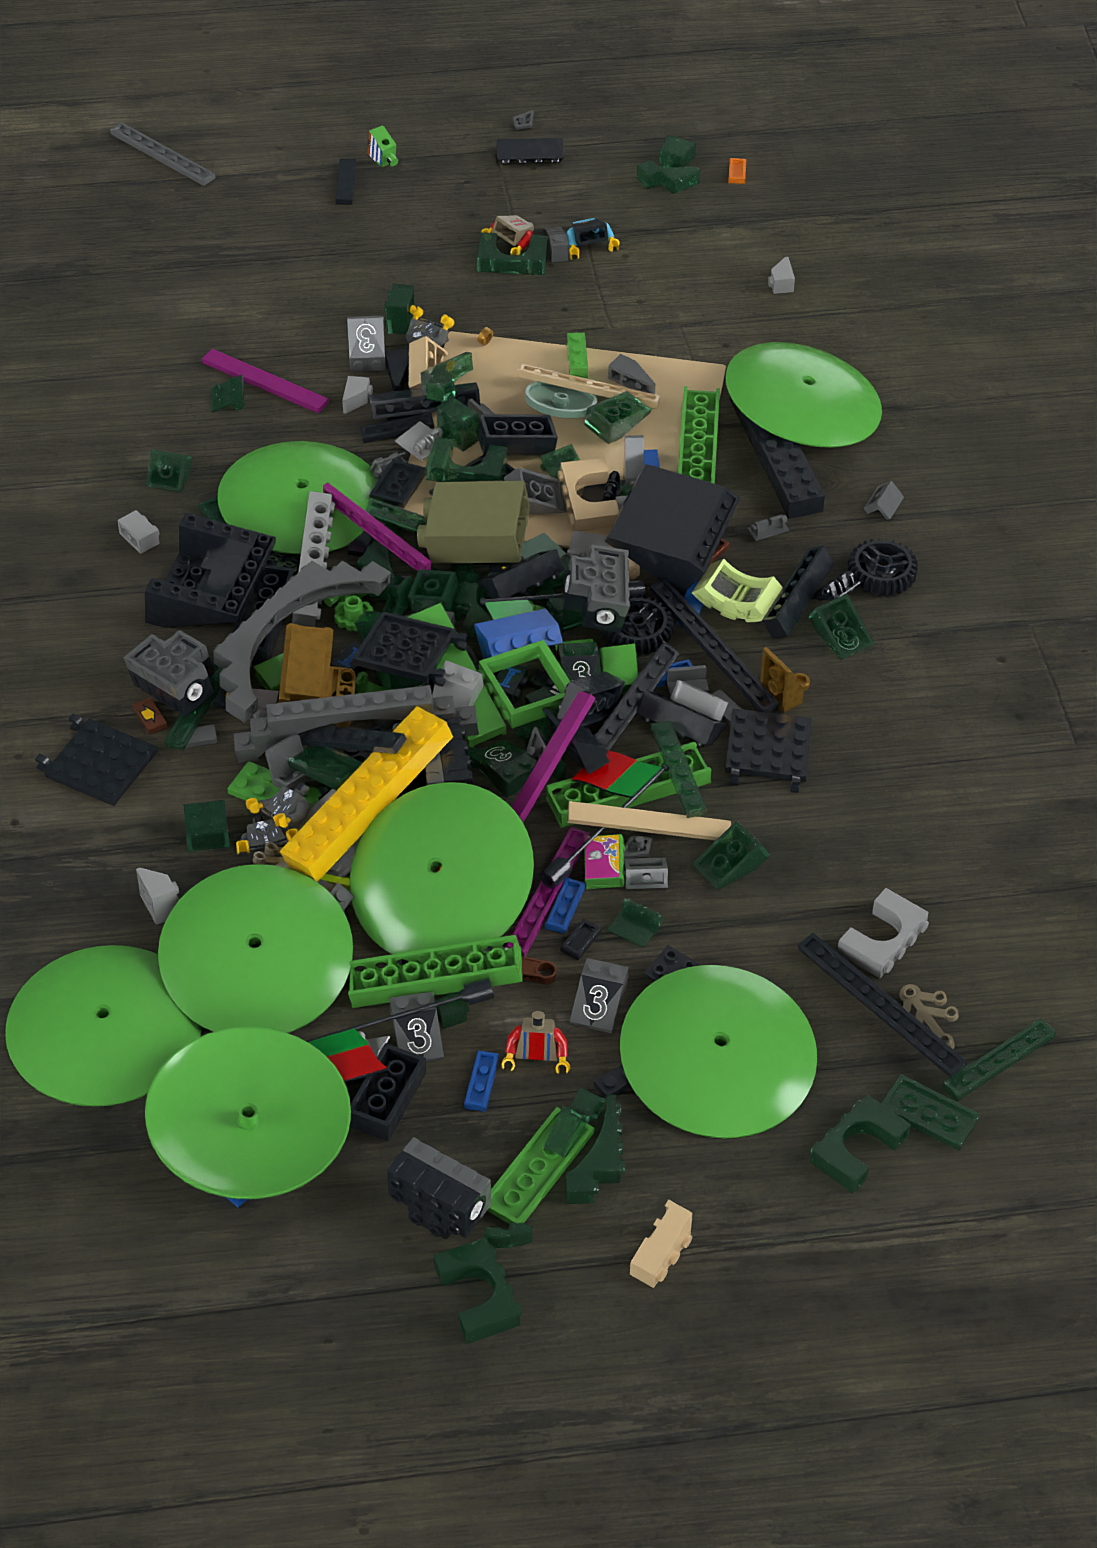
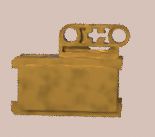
M293 623L287 625L278 703L333 697L335 693V696L354 694L355 672L349 668L330 666L333 630L331 628L299 626ZM351 721L334 724L338 727L345 728L350 725Z

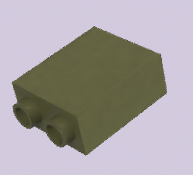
M525 481L435 482L432 498H425L423 502V515L427 524L418 526L417 541L419 548H427L431 563L520 562L530 512Z

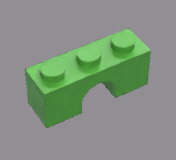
M567 333L569 375L588 379L585 333Z

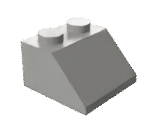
M446 660L441 668L446 672L443 676L446 682L443 687L435 684L432 698L453 695L455 708L473 706L484 686L482 674Z
M137 868L140 896L155 924L163 923L180 900L177 895L179 893L178 886L175 881L171 882L167 874Z

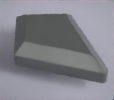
M534 110L512 117L516 130L532 128Z
M534 727L525 756L536 765L547 747V743L539 728Z
M631 836L625 844L624 859L648 857L652 838Z

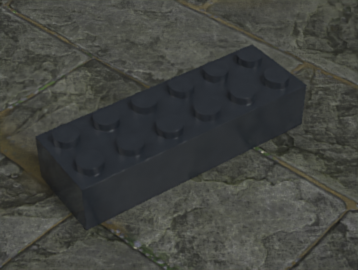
M264 566L235 624L233 633L243 621L246 622L255 610H259L267 599H271L279 588H283L289 579L295 576L294 568ZM284 619L277 623L265 636L254 655L251 665H258L271 659Z

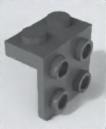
M297 734L287 737L265 751L273 785L280 789L285 786L294 791L299 782H309L320 774L317 766L306 761L301 739Z

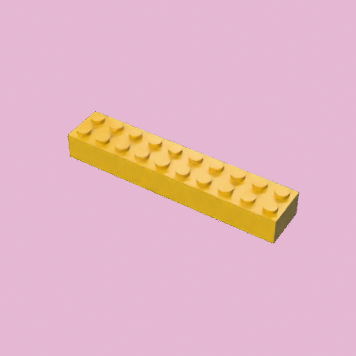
M416 706L393 731L404 733L407 738L397 754L373 752L280 850L286 864L295 871L318 882L366 831L375 817L398 797L453 738L447 722Z

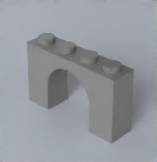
M885 888L874 900L872 914L891 924L899 934L888 941H876L850 927L839 940L837 953L880 979L885 972L889 973L897 959L900 960L903 957L906 948L915 943L917 935L927 929L929 912Z

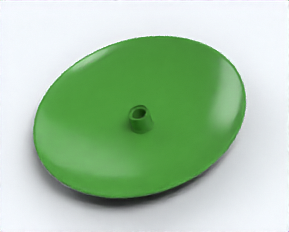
M762 343L739 352L733 357L727 367L726 386L737 407L763 429L789 441L816 447L848 446L865 440L877 429L880 423L882 406L879 396L871 383L854 367L825 351L795 343Z
M282 442L259 448L237 460L227 470L220 482L218 506L227 524L276 537V543L272 551L301 555L309 491L323 493V485L328 482L374 517L379 502L370 500L369 494L380 478L374 476V470L369 471L371 466L342 448L318 442ZM383 504V507H382V510H381V512H380L378 521H379V519H380V517H381V515H382V513H383V509H384L385 504ZM334 508V513L329 515V517H333L332 528H328L327 531L331 532L330 543H326L325 547H329V552L346 547L364 530Z
M456 782L437 783L417 788L386 806L370 823L357 845L350 872V893L354 895L352 904L356 916L373 941L391 954L499 938L517 919L531 889L534 869L531 841L522 820L504 800L486 789ZM442 866L441 870L435 873L436 868ZM483 946L481 950H484L489 946ZM469 949L460 951L463 955H469L472 952ZM447 952L439 954V957L441 958H448L449 956H451V954ZM420 956L418 958L419 961L423 962L430 959L428 956Z
M261 864L244 865L223 870L207 877L192 887L180 898L167 917L160 936L158 949L160 973L169 996L187 1017L212 1032L236 1027H261L290 1033L304 1027L324 1013L338 997L348 978L351 968L349 962L352 961L353 957L350 925L336 899L322 885L300 872L285 867ZM254 944L260 945V946L257 947V948H252V947H251V946L254 945Z
M108 945L72 952L54 960L34 974L21 988L11 1005L6 1022L5 1037L7 1049L15 1068L35 1089L51 1098L70 1104L108 1106L125 1103L147 1095L151 1083L162 1065L177 1050L199 1038L202 1033V1026L187 1017L169 996L161 977L158 954L137 947Z
M701 965L667 974L649 985L636 998L626 1014L620 1036L621 1062L628 1082L634 1092L661 1119L693 1134L711 1138H740L773 1128L786 1120L802 1104L810 1091L816 1074V1042L812 1028L800 1007L789 995L772 982L739 968Z
M261 1027L223 1029L208 1033L184 1045L166 1060L155 1075L148 1091L145 1106L148 1136L162 1162L176 1176L195 1188L210 1194L234 1199H260L278 1196L295 1190L315 1179L339 1154L345 1143L351 1120V1106L347 1087L333 1063L310 1043L286 1032Z

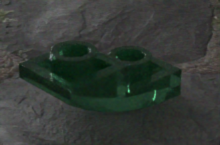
M510 1223L509 1230H503L500 1227H485L484 1247L489 1248L517 1247L531 1243L533 1240V1226L525 1223Z

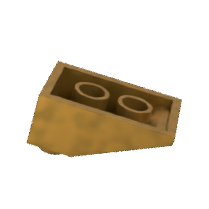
M767 647L763 648L760 682L779 702L778 708L785 713L803 702L804 689L792 671Z

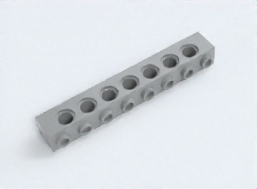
M309 491L299 572L303 566L308 565L311 561L325 569L327 567V562L323 561L324 558L328 559L329 547L325 546L326 543H330L331 532L327 531L328 528H332L333 517H329L330 513H334L335 502H331L332 494ZM322 600L313 602L293 612L292 623L315 627L316 620H320L321 609L317 607L318 604L322 605Z

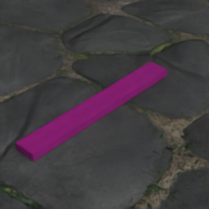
M211 349L202 358L203 364L316 413H320L329 404V399L215 349Z
M327 482L323 485V493L332 494L331 502H335L334 508L422 576L427 578L431 575V561L331 484Z
M581 691L577 693L511 808L522 822L525 821L593 704L595 697L591 694Z
M570 827L552 861L557 857L568 859L585 842V836H590V833ZM582 851L570 862L571 869L575 866ZM564 880L555 889L548 888L542 881L537 887L512 935H516L519 947L521 946V956L526 957L556 901ZM507 942L505 948L514 947V944L511 942Z

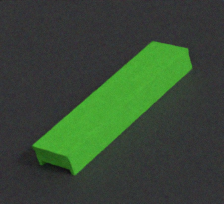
M684 386L678 473L715 484L720 388H716V392L687 390V386Z
M441 603L407 617L454 628ZM452 643L436 668L441 669L447 660L477 672L466 649L465 651L459 650ZM485 685L474 703L479 735L465 736L464 738L470 750L474 749V746L500 734H507L506 725Z
M696 742L635 759L643 763L655 760L653 765L660 767L661 765H666L668 771L663 772L627 808L711 783V768L705 764L696 748ZM692 749L690 754L682 755L686 750ZM668 755H674L672 759L664 760ZM572 778L547 785L546 800L561 828L574 824L567 823L569 801L622 807L630 799L608 793L579 782L580 785L577 788L570 789L571 785L577 783L571 781ZM561 788L559 793L553 795L552 791L554 789Z
M516 935L350 961V991H348L352 1008L390 1003V998L432 991L433 995L460 992V990L464 989V984L489 977L491 986L523 982L521 946L519 947ZM511 942L514 944V947L504 948L502 945ZM483 946L493 947V949L488 952L481 950ZM463 949H469L472 951L469 955H463L460 953V951ZM447 952L451 954V956H449L448 958H441L439 957V954ZM420 956H428L430 958L425 962L418 960ZM400 959H406L409 961L405 965H400L396 963ZM383 962L386 963L388 966H385L384 968H378L375 965L377 963ZM364 966L367 969L363 971H356L355 967Z

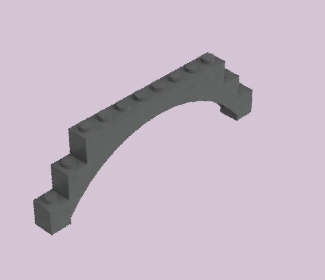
M314 561L303 566L296 576L291 577L283 588H279L271 599H267L259 610H255L246 622L243 621L234 633H230L222 644H218L213 651L214 664L222 668L219 675L220 687L228 692L225 699L226 711L244 723L257 712L258 698L253 695L250 683V668L259 645L277 623L296 610L326 598L358 593L379 596L390 585L391 572L373 561L368 566H364L361 571H358L344 561L332 567L330 571Z
M430 685L267 704V717L250 719L251 732L234 733L235 753L239 763L259 761V757L268 748L293 734L346 721L368 719L404 720L416 706L440 719L459 718L460 726L464 725L465 736L479 735L475 705L455 708L453 695L432 698Z

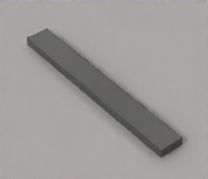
M123 122L110 129L111 135L203 186L215 179V173Z

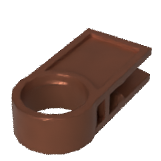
M521 956L522 980L542 984H551L556 980L557 967L553 962ZM544 969H549L554 972L550 976H542L541 974H539V972Z

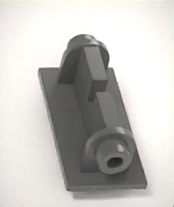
M395 452L389 455L388 458L383 459L381 457L374 460L369 471L374 470V476L380 478L392 459L407 462L403 459L406 452L400 454Z
M782 514L770 518L769 522L767 519L755 521L747 528L755 541L789 531L785 524L787 517Z

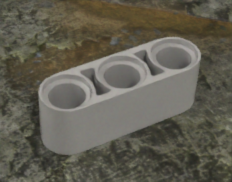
M677 680L670 697L671 700L718 721L722 720L729 703L680 680Z

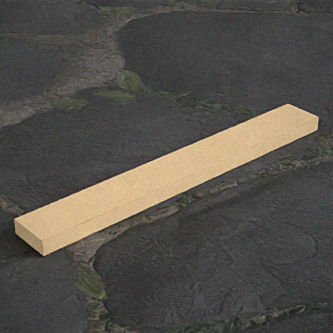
M526 364L521 365L517 374L518 377L655 409L661 397L647 392Z
M572 801L568 803L567 823L730 842L731 821Z

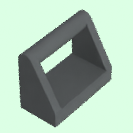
M666 858L624 859L626 889L668 888Z

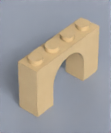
M605 457L561 463L558 479L559 482L563 483L561 490L562 495L566 496V510L570 511V525L574 526L575 531L612 527L619 514L616 500L588 502L577 494V491L585 486L607 483L608 468Z

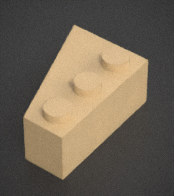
M427 336L409 343L408 385L411 390L438 387L441 377L440 369L445 364L443 359L448 354L446 350Z
M670 1200L665 1205L666 1213L662 1220L657 1218L653 1224L657 1228L649 1238L646 1237L630 1262V1275L653 1288L658 1281L662 1282L669 1266L677 1262L682 1248H687L692 1240V1212Z

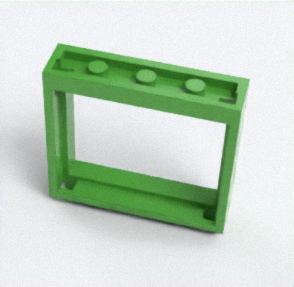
M544 640L479 661V670H477V672L482 674L485 687L489 695H492L496 708H500L503 719L508 721L511 728L546 717L542 710L545 707L558 710L565 696V687L570 682ZM538 658L560 694L514 709L493 673Z

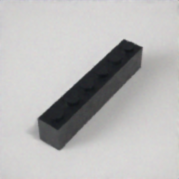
M476 382L369 395L373 419L468 408V400L473 399L481 406L479 387Z
M825 546L812 547L807 550L762 619L772 638H784L791 633V630L814 597L826 575L830 572L834 562Z

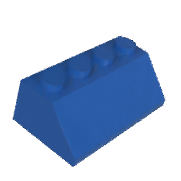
M547 609L474 624L483 660L544 640L549 648L563 643L559 625Z

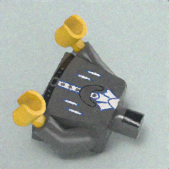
M414 305L410 307L413 319L410 320L406 333L408 344L405 348L408 353L409 343L425 336L440 347L449 341L448 328L454 325V320L447 315L442 316L441 323L444 325L422 318L418 320L423 315V310L419 306L417 308Z
M299 782L294 791L284 786L275 796L270 799L260 800L259 803L256 798L247 799L246 806L254 814L258 813L261 809L266 816L274 819L276 826H281L288 830L298 829L302 821L306 819L307 812L311 807V804L304 799L310 788L302 782Z
M257 815L253 818V823L247 825V832L242 835L240 841L236 842L237 854H240V852L249 853L250 864H252L254 853L257 851L264 853L266 843L272 842L278 847H284L298 832V829L288 830L287 828L276 826L274 819L265 820L264 816ZM275 854L272 857H282V855Z

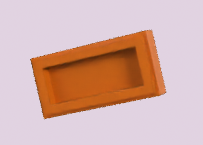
M730 158L728 183L745 184L746 159Z

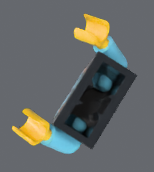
M596 218L572 222V227L566 234L570 248L569 258L571 260L573 254L577 255L579 259V248L576 246L609 240V251L613 252V246L617 250L619 248L620 242L614 238L609 224Z

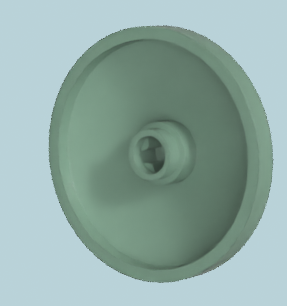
M539 381L529 384L525 390L524 398L526 403L533 409L547 415L562 418H580L592 414L596 409L597 398L591 393Z

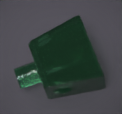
M667 135L660 150V163L662 167L667 170L671 167L682 169L695 158L696 143Z

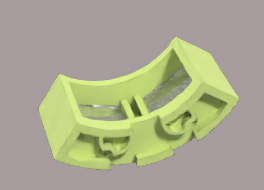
M721 559L710 564L692 591V594L709 609L713 607L720 611V615L733 620L737 618L745 619L746 622L762 621L783 587L774 576L769 578L752 577L736 570L725 559Z

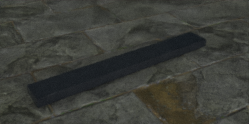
M665 641L660 645L595 734L600 744L603 743L608 751L637 713L645 691H653L667 669H669L679 655V652Z

